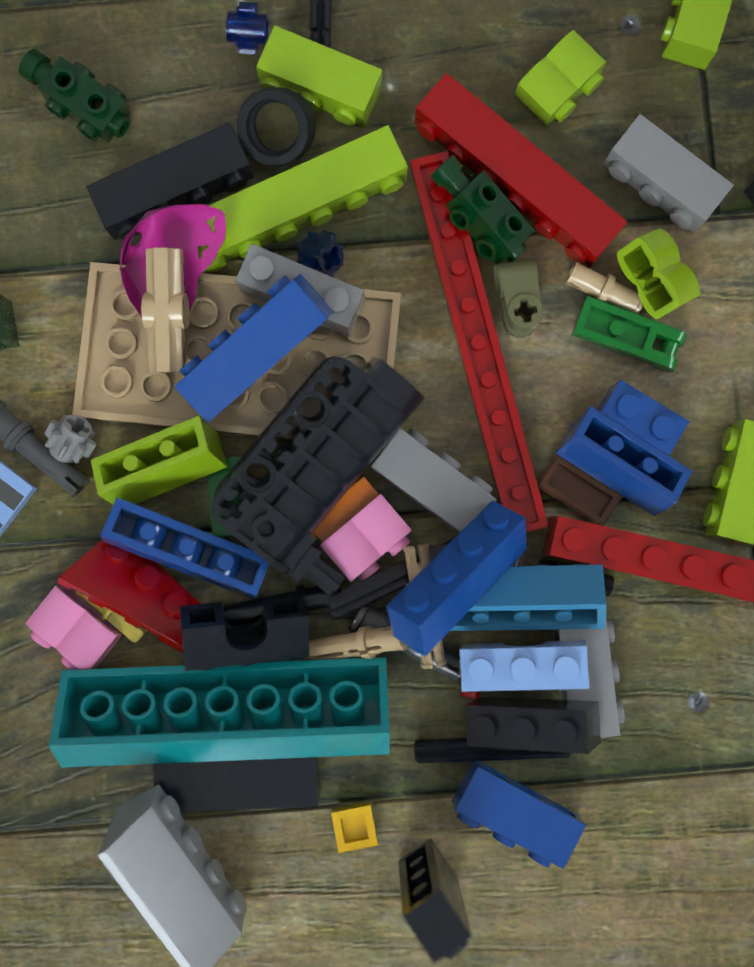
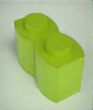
M572 30L521 79L517 85L515 95L546 126H549L555 119L561 123L575 109L577 104L574 100L583 92L589 96L604 79L601 73L606 65V61L575 30Z
M662 228L637 237L617 252L618 262L623 273L633 284L637 285L642 305L655 319L658 320L700 295V286L695 274L686 264L680 261L679 249L674 239Z

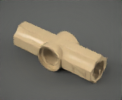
M146 249L147 292L142 297L141 314L144 328L148 329V372H180L185 366V329L189 325L190 311L188 296L184 293V256L182 249Z

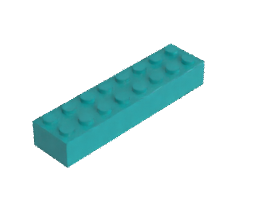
M386 657L261 662L249 666L218 667L207 671H185V665L62 670L48 747L62 768L390 754Z

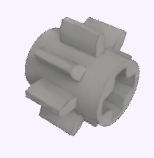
M62 415L59 422L51 420L44 434L48 437V440L45 443V447L49 448L50 454L60 462L79 463L82 456L89 458L97 445L92 440L96 432L92 430L91 424L83 417L78 415Z

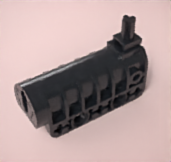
M337 356L325 358L218 484L212 501L211 512L213 518L273 567L285 574H289L296 581H299L304 575L330 596L333 591L340 587L344 576L319 557L322 553L320 547L314 543L316 540L314 530L425 399L424 396L381 358L372 357L362 370L346 358ZM332 367L339 370L344 367L341 374L345 379L341 384L334 381L329 385L333 377L328 372ZM317 383L324 388L329 385L326 389L332 394L329 400L321 391L314 388ZM310 397L318 398L320 400V409L317 414L308 417L300 413V406L305 399ZM291 415H294L297 422L305 427L303 431L300 430L298 425L294 427L290 423L291 419L289 417ZM294 427L290 433L293 442L290 445L285 442L279 445L275 450L279 454L277 457L278 461H275L271 453L278 444L276 434L279 432L285 436ZM254 463H262L268 467L269 471L263 477L257 478L251 476L247 472V468ZM240 483L244 489L239 495L241 500L239 505L235 503L230 504L229 507L224 505L225 499L231 501L239 493V489L236 487Z

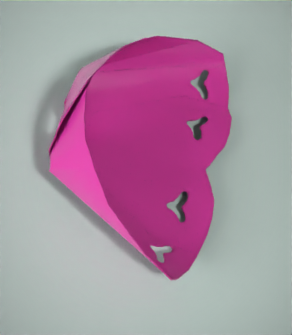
M204 204L174 205L153 209L146 212L126 235L121 248L119 269L128 299L141 318L142 297L147 292L146 249L175 248L183 250L184 286L186 287L184 293L188 296L190 311L196 297L198 276L212 264L225 240V214L220 209ZM213 216L216 217L213 222L215 232H212L211 227L207 224V221L211 220ZM140 232L142 236L140 242L135 246H130L135 233ZM208 245V248L202 251V256L199 259L198 246Z

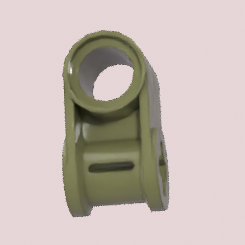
M530 258L494 264V284L500 302L505 330L516 338L530 336L543 316L539 275L535 259ZM518 310H522L524 316H530L528 322H524L522 316H516Z

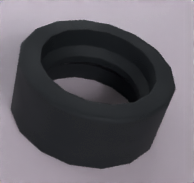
M286 87L264 88L251 94L241 106L237 119L238 137L244 150L255 161L266 166H283L302 158L311 148L316 134L315 117L310 104L299 93ZM271 102L282 103L288 106L294 112L298 121L296 141L283 151H274L267 148L260 141L256 132L257 114L263 106Z

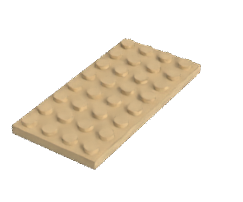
M90 262L72 415H78L89 420L159 427H172L198 416V412L174 387L184 378L180 372H148V329L144 328L141 316L128 299L122 283L120 265ZM202 273L198 276L196 297L190 309L188 328L185 329V365L196 355L204 360L213 351L208 344L225 329L232 335L241 327L242 324L237 318L256 302L262 308L266 304L264 301L242 293L235 281L237 276ZM362 289L364 290L365 302L350 337L320 325L208 424L218 433L259 436L318 364L327 357L337 356L346 358L361 370L372 357H377L394 369L401 293ZM335 367L330 369L328 373L333 379L329 385L334 381L339 384L344 381L345 378L341 374L344 367L340 370ZM319 383L316 384L314 388L321 391L328 400L332 397L331 392L326 390L329 385L324 388ZM315 397L305 399L300 406V413L308 417L314 416L320 409V400ZM294 415L289 417L291 419L290 423L294 427L298 425L301 431L305 429V427L297 422ZM294 427L285 436L278 432L276 438L293 440L290 433Z

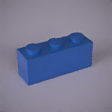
M591 406L571 424L556 451L557 455L653 516L658 515L677 503L692 473V470Z
M472 761L452 800L455 811L459 812L457 817L462 822L476 829L479 828L480 824L494 831L492 836L496 840L510 848H514L515 844L529 850L528 856L548 868L551 863L562 869L565 868L586 827V824L578 814L480 761Z

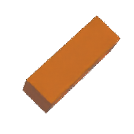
M364 476L349 488L314 530V533L322 543L379 496Z

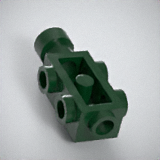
M37 49L29 50L22 58L19 65V75L33 85H39L38 89L47 101L44 106L56 117L65 120L67 116H70L79 122L76 128L94 142L100 137L109 143L114 136L121 138L127 132L131 123V119L128 117L131 112L125 102L127 97L114 85L107 83L106 86H103L94 80L95 75L86 66L77 61L72 65L61 56L54 65L51 64L50 58ZM99 100L103 105L101 108L96 109L95 101Z
M452 154L430 175L439 188L444 186L453 197L445 205L450 210L451 222L458 229L467 230L477 241V252L483 258L493 260L496 264L505 258L509 262L515 260L526 250L527 246L524 241L531 235L534 229L484 170L470 180L461 170L463 167L461 162Z

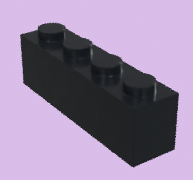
M230 122L91 183L86 188L105 230L116 240L118 238L125 239L126 235L145 213L150 210L174 205H205L212 200V196L225 190L227 192L237 191L254 177Z
M319 757L153 764L154 786L159 784L167 796H172L177 802L180 812L317 807L320 800Z
M430 838L399 860L402 916L435 964L443 957L451 959L460 954L466 948L468 940L472 938V933L458 878Z

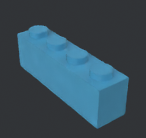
M577 564L510 567L450 631L606 629V594L603 565Z

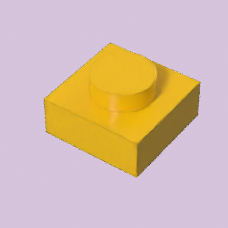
M371 801L331 810L338 853L378 846Z

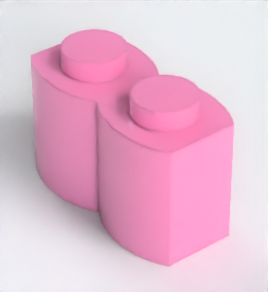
M380 494L320 546L350 582L357 576L363 581L380 568L376 560L388 551L393 557L411 542L406 535L412 530Z
M55 585L25 623L32 630L30 636L35 642L49 649L51 646L56 648L63 656L60 659L61 662L70 670L97 669L123 634L107 620L102 622L100 620L102 616L81 597L77 596L76 592L72 589L68 590L61 585Z

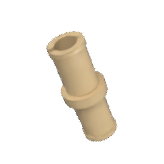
M575 261L566 277L565 285H570L595 297L597 300L638 314L643 306L638 291L617 282L616 277L609 273L604 276Z

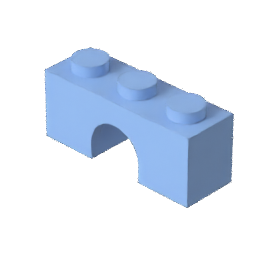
M586 640L545 641L544 644L530 646L505 645V643L464 644L460 648L462 692L589 689Z

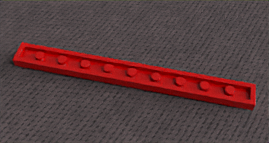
M448 151L410 160V169L499 503L525 517L526 532L548 527L470 233L467 230H460L453 225L450 220V210L445 206L453 197L444 186L439 188L430 177L449 158Z

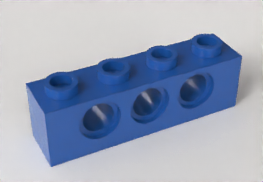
M118 497L100 535L105 543L251 599L257 596L269 566L268 562L248 548Z

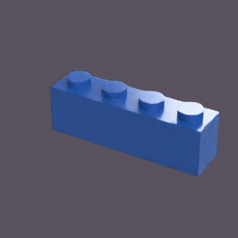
M299 274L292 281L286 275L267 291L272 297L271 300L262 308L256 302L237 318L242 324L241 327L232 335L225 329L208 344L213 351L204 360L196 355L180 370L184 378L174 387L207 423L334 312L302 274Z
M492 500L387 605L393 636L426 657L527 550L525 517Z

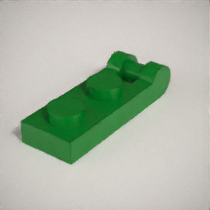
M589 296L583 301L571 334L572 336L651 364L656 369L665 372H674L678 359L675 358L679 347H683L687 334L679 329ZM655 338L664 342L661 352L652 349Z

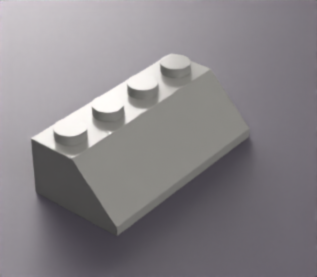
M159 784L117 806L99 850L98 857L180 967H213L242 933L244 916L247 910L242 893L238 889L234 890L225 878L224 870L219 861L210 857L203 847L202 839L197 830L187 825L180 815V809L172 796H167Z

